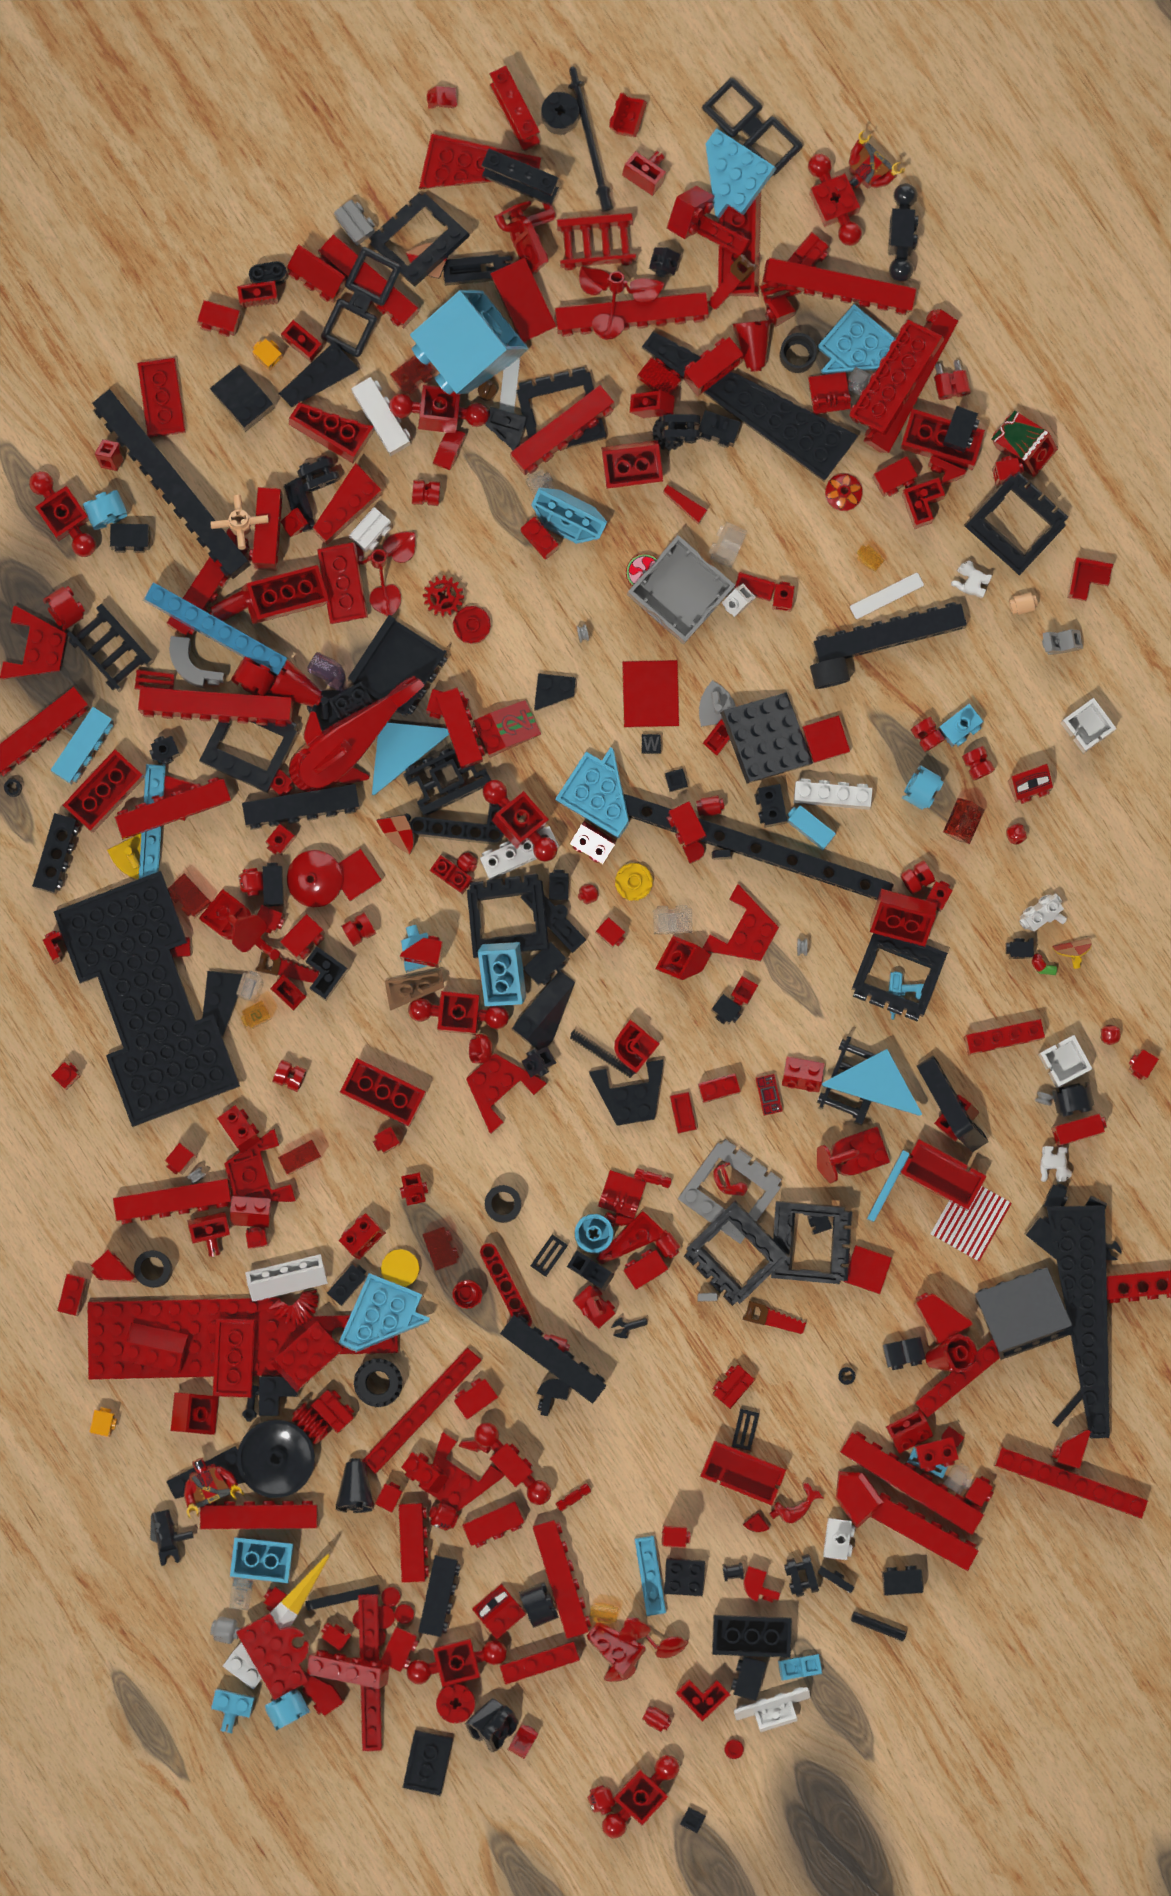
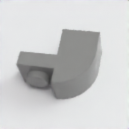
M1070 629L1058 633H1042V644L1048 655L1083 649L1080 630Z

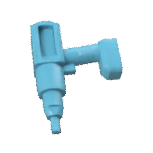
M897 971L890 973L888 992L898 996H905V992H915V998L917 1000L920 999L924 984L902 985L903 974ZM890 1011L891 1020H894L896 1013Z

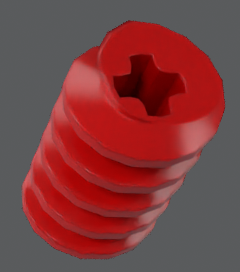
M306 1401L292 1414L294 1415L292 1422L299 1420L297 1426H305L303 1431L305 1433L310 1432L308 1435L309 1439L315 1437L313 1442L315 1445L322 1441L332 1430L327 1431L329 1424L322 1426L323 1418L316 1419L319 1414L318 1412L311 1414L313 1407L306 1409L308 1404Z

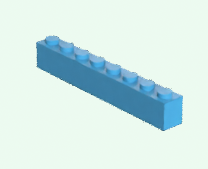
M154 582L142 600L241 657L252 659L254 664L258 666L262 664L268 667L276 676L287 660L285 656Z

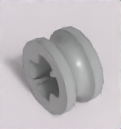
M583 624V627L576 626L580 643L583 640L589 641L586 624Z
M797 939V956H800V954L807 956V939L803 941Z
M1037 1092L1038 1098L1035 1099L1036 1102L1048 1106L1052 1105L1051 1099H1054L1052 1095Z
M201 1167L187 1176L188 1179L192 1180V1185L206 1176V1173H202Z

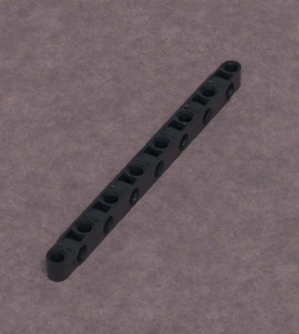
M624 794L628 817L678 833L675 826L671 828L667 820L669 816L668 811L672 809ZM650 808L652 815L649 817L643 816L642 809ZM698 818L706 834V838L700 840L701 842L730 850L731 852L875 900L878 899L881 889L893 890L894 884ZM722 832L725 835V839L717 841L714 838V834ZM753 844H758L761 847V851L753 853L750 847ZM789 856L796 857L797 864L789 865L787 858ZM830 868L833 870L834 875L827 878L824 876L823 870ZM863 880L868 881L870 888L863 890L860 887V882Z

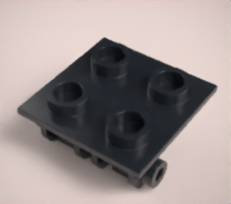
M666 1558L664 1594L703 1596L705 1561Z

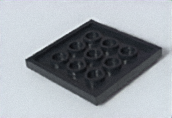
M787 692L720 712L746 784L813 764Z

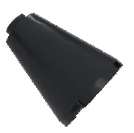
M353 1458L345 1464L335 1505L336 1510L339 1512L347 1513V1510H350L353 1513L371 1512L372 1509L374 1510L366 1465L364 1462H361V1459Z

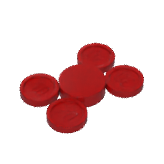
M394 1587L384 1589L381 1594V1600L384 1605L378 1606L379 1646L386 1639L385 1632L382 1629L389 1628L394 1623L395 1618L399 1623L407 1624L414 1617L413 1608L407 1604L398 1606L394 1613L391 1607L397 1605L400 1601V1593ZM359 1611L354 1614L352 1619L357 1629H359Z

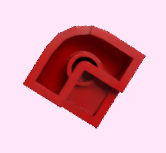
M630 1019L618 1034L614 1050L619 1060L637 1073L660 1043Z

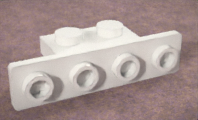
M799 1687L794 1689L793 1692L779 1693L773 1698L767 1700L760 1699L754 1704L740 1705L737 1709L733 1710L736 1720H741L755 1715L760 1732L796 1722L797 1717L793 1703L809 1699L808 1687Z

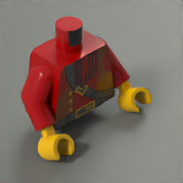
M865 130L859 133V139L852 148L849 158V171L853 175L849 183L854 190L861 184L867 189L887 186L897 177V174L905 172V168H902L900 171L897 169L901 162L891 165L869 143L865 145V142L872 137L870 134L865 139L863 137Z
M203 1458L192 1462L196 1472L189 1475L190 1479L187 1480L184 1491V1498L188 1508L187 1515L190 1519V1512L196 1511L197 1517L199 1516V1507L229 1494L237 1500L235 1497L237 1491L244 1495V1491L238 1487V1483L232 1473L223 1467H216L215 1464L206 1467Z

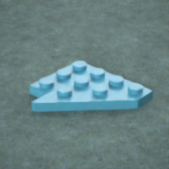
M610 747L602 761L585 752L555 800L620 839L630 822L615 751Z
M369 1273L340 1338L339 1345L358 1352L429 1323V1317L416 1313L422 1299V1294Z

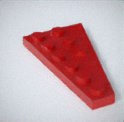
M431 133L419 189L492 182L482 177L485 168L481 165L488 149L497 151L539 170L542 157Z

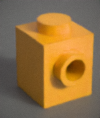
M266 338L263 341L259 340L253 347V356L269 371L283 358L282 353L278 350L279 346L273 340L270 342Z
M100 1407L99 1410H94L89 1433L110 1437L111 1430H115L117 1418H114L115 1414L111 1413V1409Z

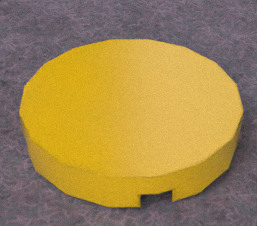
M629 863L618 870L615 877V887L622 898L628 901H639L644 899L651 891L653 878L645 866L638 863Z
M393 1250L382 1260L381 1272L385 1280L407 1287L414 1283L418 1277L420 1270L418 1260L407 1250Z

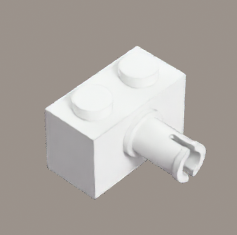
M828 1518L823 1557L847 1560V1556L851 1557L852 1545H849L850 1537H854L855 1530L852 1521Z

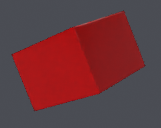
M723 719L718 722L702 743L715 755H718L730 742Z
M284 974L270 988L293 1011L306 998Z

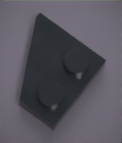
M490 407L489 418L485 426L493 431L513 451L520 446L527 417Z
M538 674L534 711L574 698L576 677Z

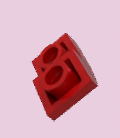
M456 430V434L445 433L436 452L433 464L451 470L458 457V451L466 438V433Z
M441 855L429 870L462 895L470 885V882L474 880Z

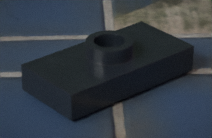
M821 1566L817 1571L820 1575L848 1593H852L855 1588L844 1581L845 1576L836 1570L832 1573Z

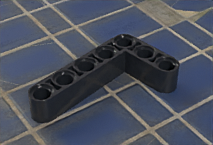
M489 803L487 824L415 817L410 822L414 835L421 837L497 845L501 843L504 836L493 823L491 817L494 812L502 809L498 804ZM416 822L424 824V828L421 831L414 830L413 826ZM436 824L442 825V832L434 833L432 831L433 826ZM459 826L462 829V833L460 835H453L451 833L452 828ZM474 828L481 831V835L477 838L470 835L471 830ZM491 831H498L500 837L496 840L489 837Z
M932 1055L918 1064L917 1068L956 1137L972 1153L989 1142L987 1137L970 1119L937 1059Z

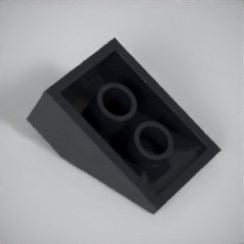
M239 365L209 388L245 432L275 409L272 401Z

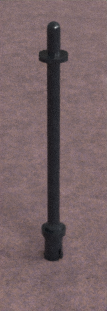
M571 66L569 73L572 83L568 85V88L574 89L579 106V113L598 185L595 191L596 196H599L601 210L603 212L613 209L609 194L611 190L604 182L581 90L585 83L584 81H579L576 68Z

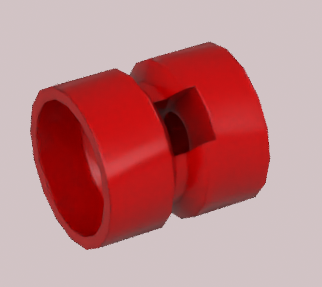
M414 480L412 504L423 505L427 503L428 506H439L440 482L429 481L427 484L424 480Z
M932 717L926 718L910 729L914 737L920 739L919 744L924 752L931 750L945 740L941 731L935 729L937 725Z
M984 746L962 756L965 765L970 767L968 772L973 781L995 771L992 762L987 760L988 754Z
M924 860L914 865L913 870L907 869L900 874L902 881L912 895L922 890L923 885L927 887L936 881ZM917 874H920V876L922 877L920 880L917 877Z
M364 912L356 916L354 922L350 920L341 925L353 947L363 942L364 937L368 939L377 934Z
M281 1060L272 1082L280 1086L287 1085L288 1089L298 1092L307 1070L299 1066L292 1067V1063Z

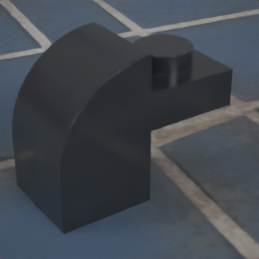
M579 1251L575 1252L567 1265L570 1270L604 1291L615 1275Z
M560 1379L547 1380L539 1387L537 1395L544 1396V1399H539L537 1410L541 1411L540 1415L548 1416L551 1398L567 1400L569 1386Z

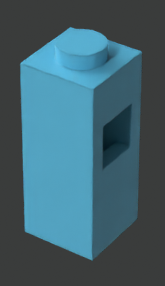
M801 805L798 808L793 807L787 815L789 817L788 823L822 850L826 848L836 835L835 832Z

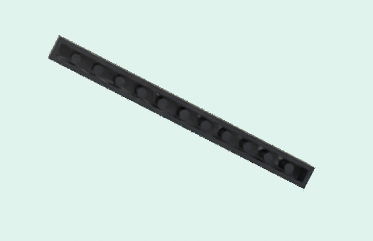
M109 389L92 402L95 407L93 412L99 419L104 418L107 422L104 424L110 433H116L118 436L116 438L117 442L122 448L124 446L128 448L129 452L127 454L133 462L137 460L141 464L138 468L145 476L149 474L153 479L150 483L156 490L161 489L164 493L162 498L166 503L174 505L175 509L173 511L179 519L183 517L186 520L185 526L191 534L195 531L199 536L196 540L203 548L207 546L210 550L208 555L214 562L219 561L222 565L219 568L226 577L230 575L234 579L247 569L251 564L222 528L211 529V521L216 520L113 392Z

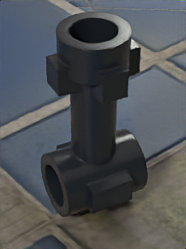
M253 1385L252 1398L247 1399V1408L245 1411H242V1416L246 1419V1422H252V1420L257 1418L254 1406L255 1397L259 1395V1386Z

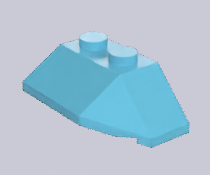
M539 487L531 504L544 528L576 544L600 539L607 524L605 518L594 506L562 490Z

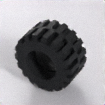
M372 1359L364 1362L354 1376V1390L358 1398L372 1407H384L393 1403L399 1397L403 1386L399 1369L385 1359ZM376 1371L385 1373L390 1381L388 1390L379 1395L373 1394L367 1387L369 1375Z

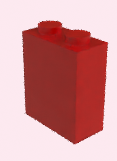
M1099 1113L1055 1126L1051 1130L1056 1146L1060 1147L1101 1135L1105 1132L1104 1129L1107 1128L1104 1117H1101Z

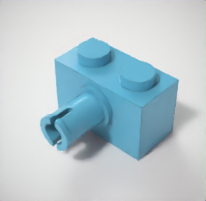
M968 704L943 723L938 730L941 731L951 747L954 745L959 747L967 740L965 738L970 733L974 735L982 729L980 725H982L983 720L972 706Z
M217 1688L211 1709L223 1711L224 1713L220 1731L226 1732L228 1724L227 1733H233L236 1716L251 1717L255 1697Z

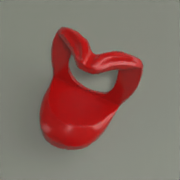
M724 1163L714 1169V1180L722 1193L736 1196H744L748 1190L747 1184L740 1182L731 1186L725 1167L731 1165L730 1163ZM720 1169L725 1178L726 1187L720 1181L717 1172Z

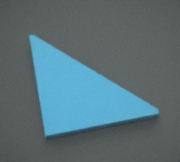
M387 723L377 739L372 795L375 796L407 768L411 767L449 735L447 728Z
M888 1049L822 1083L823 1087L917 1116L922 1115Z

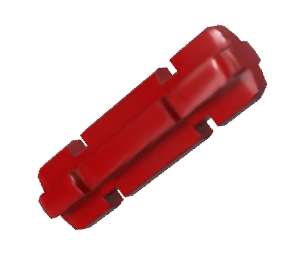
M639 1168L636 1169L634 1174L636 1179H643L645 1182L658 1186L660 1184L665 1188H669L672 1179L669 1177H661L662 1175L649 1171L644 1172V1170Z
M584 1484L579 1490L576 1489L564 1497V1500L558 1501L556 1506L559 1511H564L567 1509V1506L573 1505L582 1499V1496L591 1493L588 1484Z

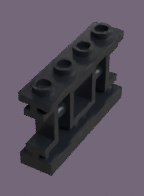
M448 748L440 752V756L435 759L429 757L422 761V765L418 767L413 765L407 768L403 776L408 786L416 782L418 783L425 798L417 801L423 817L483 789L484 785L491 781L486 768L479 772H476L473 765L463 769L461 767L457 768L453 759L445 761L456 755L454 749L450 750ZM452 765L459 781L442 789L435 773ZM435 766V768L429 770L433 780L423 784L419 775L411 778ZM471 770L475 779L483 776V778L459 789L460 786L465 784L461 774ZM437 787L440 795L448 793V795L424 805L431 801L426 791Z

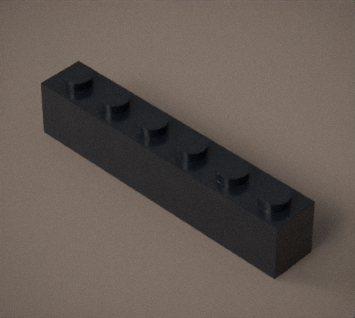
M356 784L242 803L245 825L247 828L250 827V830L262 828L261 825L269 824V827L278 826L281 824L280 822L288 821V824L300 822L299 819L307 818L308 821L316 820L321 815L335 817L339 812L353 814L356 813L357 809H360Z
M520 1314L518 1317L513 1315L500 1334L593 1404L607 1386L604 1384L606 1380L598 1373L595 1376L589 1372L590 1367L582 1361L580 1364L573 1360L575 1356L569 1351L565 1350L563 1353L558 1349L559 1344L553 1339L546 1340L542 1337L544 1333L534 1326L532 1329L526 1325L528 1320Z

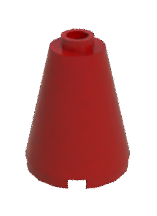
M770 320L732 324L739 348L744 354L743 360L746 369L750 368L751 372L762 371V367L766 365Z
M288 659L268 693L278 697H290L294 702L313 707L314 704L318 706L323 697L320 695L322 691Z
M955 1334L926 1353L925 1360L932 1369L964 1373L970 1371L975 1366L976 1361L974 1362V1359L977 1355L975 1344L968 1336Z

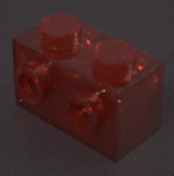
M414 356L390 374V378L402 394L411 395L418 389V385L422 382L425 384L433 378L434 369L430 364L425 365Z
M957 798L943 833L956 841L970 845L985 810L972 801Z

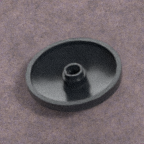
M269 1420L254 1426L243 1437L237 1453V1465L243 1481L250 1489L262 1496L281 1498L296 1493L308 1482L314 1470L315 1452L311 1440L300 1427L284 1420Z

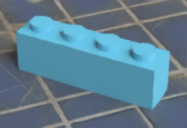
M92 707L51 768V772L70 785L73 782L77 783L82 775L81 770L83 767H87L92 761L93 757L91 755L95 750L98 751L102 746V739L105 734L109 735L112 731L114 721Z

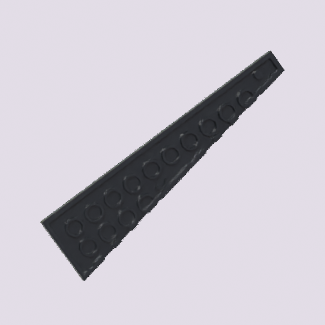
M652 332L642 345V349L654 358L660 359L665 366L676 371L683 379L685 367L692 361L696 363L701 359L699 355L691 352L689 349L679 346L677 343L655 332ZM728 373L704 392L706 396L823 482L826 481L858 438V435L811 413L805 408L793 404V402L785 398H781L779 395L736 373Z
M1105 1205L1046 1206L1065 1309L1073 1328L1071 1341L1088 1430L1091 1431L1089 1437L1090 1439L1110 1438Z

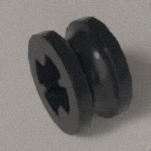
M9 779L4 784V790L10 797H17L22 792V786L18 780ZM13 783H16L18 789L16 792L13 790V793H11L8 786L10 784L13 786Z
M849 1367L842 1368L838 1373L839 1381L844 1385L852 1384L855 1380V1372ZM850 1371L852 1379L844 1381L842 1379L843 1376H841L842 1372L847 1373Z

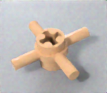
M234 495L235 510L231 512L228 520L211 521V529L229 527L237 536L238 549L243 550L246 548L245 535L249 533L251 525L269 523L268 515L250 517L248 513L242 510L241 495Z

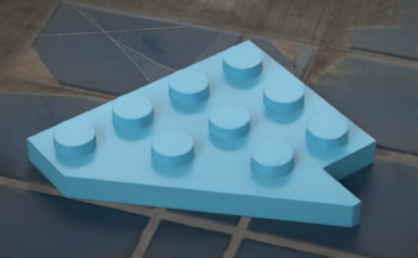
M716 128L706 142L712 195L715 196L713 200L715 215L720 218L728 206L744 215L773 175L776 167Z
M854 304L817 346V349L831 359L821 370V373L877 370L881 359L887 355L891 343L896 339Z

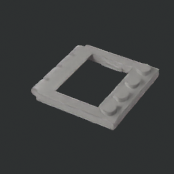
M727 1139L722 1144L717 1143L678 1200L712 1224L726 1209L697 1188L701 1182L705 1181L715 1167L714 1164L721 1158L766 1191L748 1213L757 1221L781 1188L778 1184L782 1179L773 1172H770L765 1177L764 1174L768 1169L756 1160L750 1166L748 1163L752 1157L739 1149L736 1155L732 1152L736 1146ZM730 1221L721 1229L722 1232L739 1244L745 1238Z

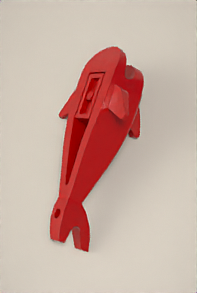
M412 676L400 683L386 697L338 721L324 731H321L317 714L311 711L303 734L306 744L290 760L289 773L293 783L301 790L310 792L322 790L332 782L354 783L368 780V774L353 766L365 754L397 708L406 703L425 686L419 678L417 679L415 676Z

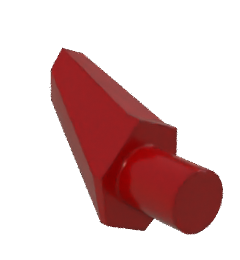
M607 1212L604 1216L611 1222L612 1227L629 1225L634 1220L618 1213L614 1216Z
M463 1440L459 1444V1447L475 1452L481 1450L488 1454L491 1450L490 1447L480 1446L476 1440Z

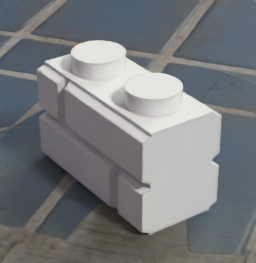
M373 507L351 532L349 538L366 553L369 550L373 551L379 544V538L382 535L384 537L387 536L391 531V521Z

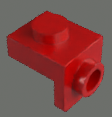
M435 86L428 90L426 96L428 109L457 107L456 88Z
M298 508L293 509L280 521L290 537L302 533V529L308 524Z
M741 976L730 996L733 998L732 1001L739 1006H743V1004L747 1006L758 985Z
M522 1724L507 1750L525 1759L538 1733L531 1726Z

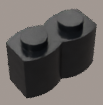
M921 1337L882 1345L887 1368L892 1367V1371L902 1369L903 1364L910 1363L911 1366L920 1365L922 1360L926 1359Z

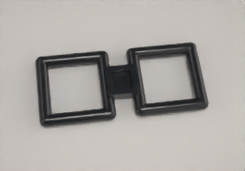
M729 78L702 105V110L730 137H735L742 131L749 138L743 146L761 158L763 157L752 145L773 125L794 145L775 165L776 170L772 175L775 176L803 148V144L774 116H771L763 124L756 117L763 106L734 78ZM731 87L753 106L733 128L711 108Z
M363 247L345 283V287L354 292L350 302L341 298L337 300L323 329L321 339L330 344L335 342L340 349L355 357H360L377 322V317L367 311L372 302L380 306L385 305L402 269L401 265L367 247ZM366 256L393 269L380 297L354 284ZM342 307L368 320L356 348L330 335Z

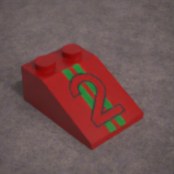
M526 700L473 720V724L489 758L541 735Z

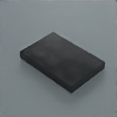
M415 1730L402 1788L441 1796L453 1738Z

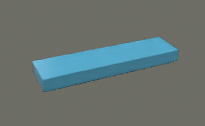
M904 1150L901 1152L867 1220L874 1222L909 1157L908 1152Z
M654 1536L636 1538L635 1545L647 1616L664 1614L666 1610Z

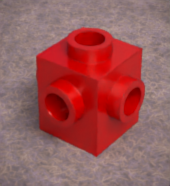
M420 1172L401 1176L403 1187H400L402 1199L406 1198L407 1206L426 1202L425 1194L428 1193L426 1182L422 1183Z

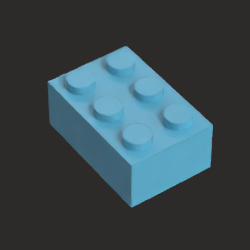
M520 942L482 944L478 950L485 1006L523 1004L526 999Z
M235 1537L230 1577L289 1583L294 1544Z

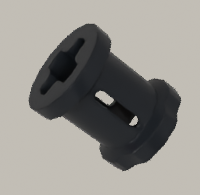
M742 1562L738 1565H722L724 1582H727L728 1579H744Z

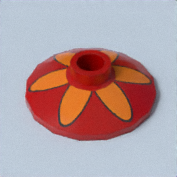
M838 474L828 481L825 488V497L834 509L848 511L854 509L860 503L863 489L860 482L854 476ZM846 488L848 493L842 494L841 489Z

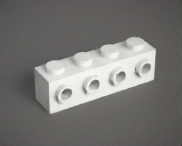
M370 377L351 388L354 397L371 425L374 426V430L389 455L392 456L408 447L411 436L406 428H401L399 424L401 423L400 418L395 417L390 411V401L387 396L383 398L380 391L382 388L378 381H373Z
M800 779V781L795 783L793 803L870 810L872 788H868L867 784H857L856 787L849 786L847 782H838V785L830 784V781L819 780V783H811L810 779Z
M550 826L544 827L538 832L542 837L554 840L559 849ZM528 840L516 849L508 841L499 845L500 849L496 851L490 849L482 853L483 857H480V861L489 880L536 860L532 842Z
M321 1254L245 1272L252 1302L328 1284Z

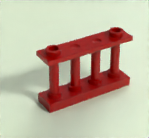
M505 65L489 73L493 81L490 83V87L523 152L540 144L536 135L540 131L507 66Z
M632 213L557 219V231H561L564 236L566 259L560 260V268L574 270L576 267L618 263L627 266L632 265V262H636V254H630L627 230L629 225L633 223ZM618 226L620 229L622 255L611 256L609 229L610 227ZM592 228H599L601 230L603 257H592L590 231ZM573 230H580L582 232L584 258L573 259L571 232Z

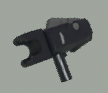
M169 1509L151 1513L150 1540L157 1543L161 1566L166 1565V1557L168 1555H172L175 1562L180 1563L181 1558L177 1542L193 1539V1531L179 1534L175 1532L173 1527L175 1523L172 1520Z

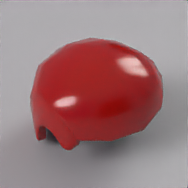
M476 1034L475 1037L477 1038L471 1039L469 1042V1058L472 1063H485L492 1055L493 1044L488 1036Z
M462 1280L453 1288V1300L461 1308L472 1309L482 1301L483 1292L475 1281Z

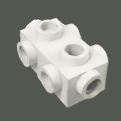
M1056 893L1041 897L1036 905L1030 906L1023 911L1019 920L1021 926L1025 930L1028 929L1034 932L1046 922H1052L1054 919L1064 924L1067 918L1060 914L1064 910L1061 905V898Z

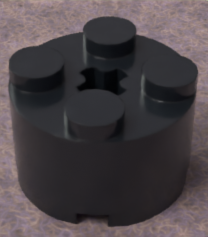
M555 92L549 94L544 100L541 108V118L549 132L563 135L577 126L579 106L577 100L570 94ZM559 111H563V113L561 114V116H558V115H557V113H559Z
M1085 1082V1086L1080 1085V1083L1059 1088V1092L1055 1089L1052 1090L1056 1112L1060 1113L1062 1117L1073 1115V1111L1076 1110L1081 1112L1091 1111L1092 1106L1095 1105L1090 1082Z
M545 1582L519 1592L533 1628L559 1618Z

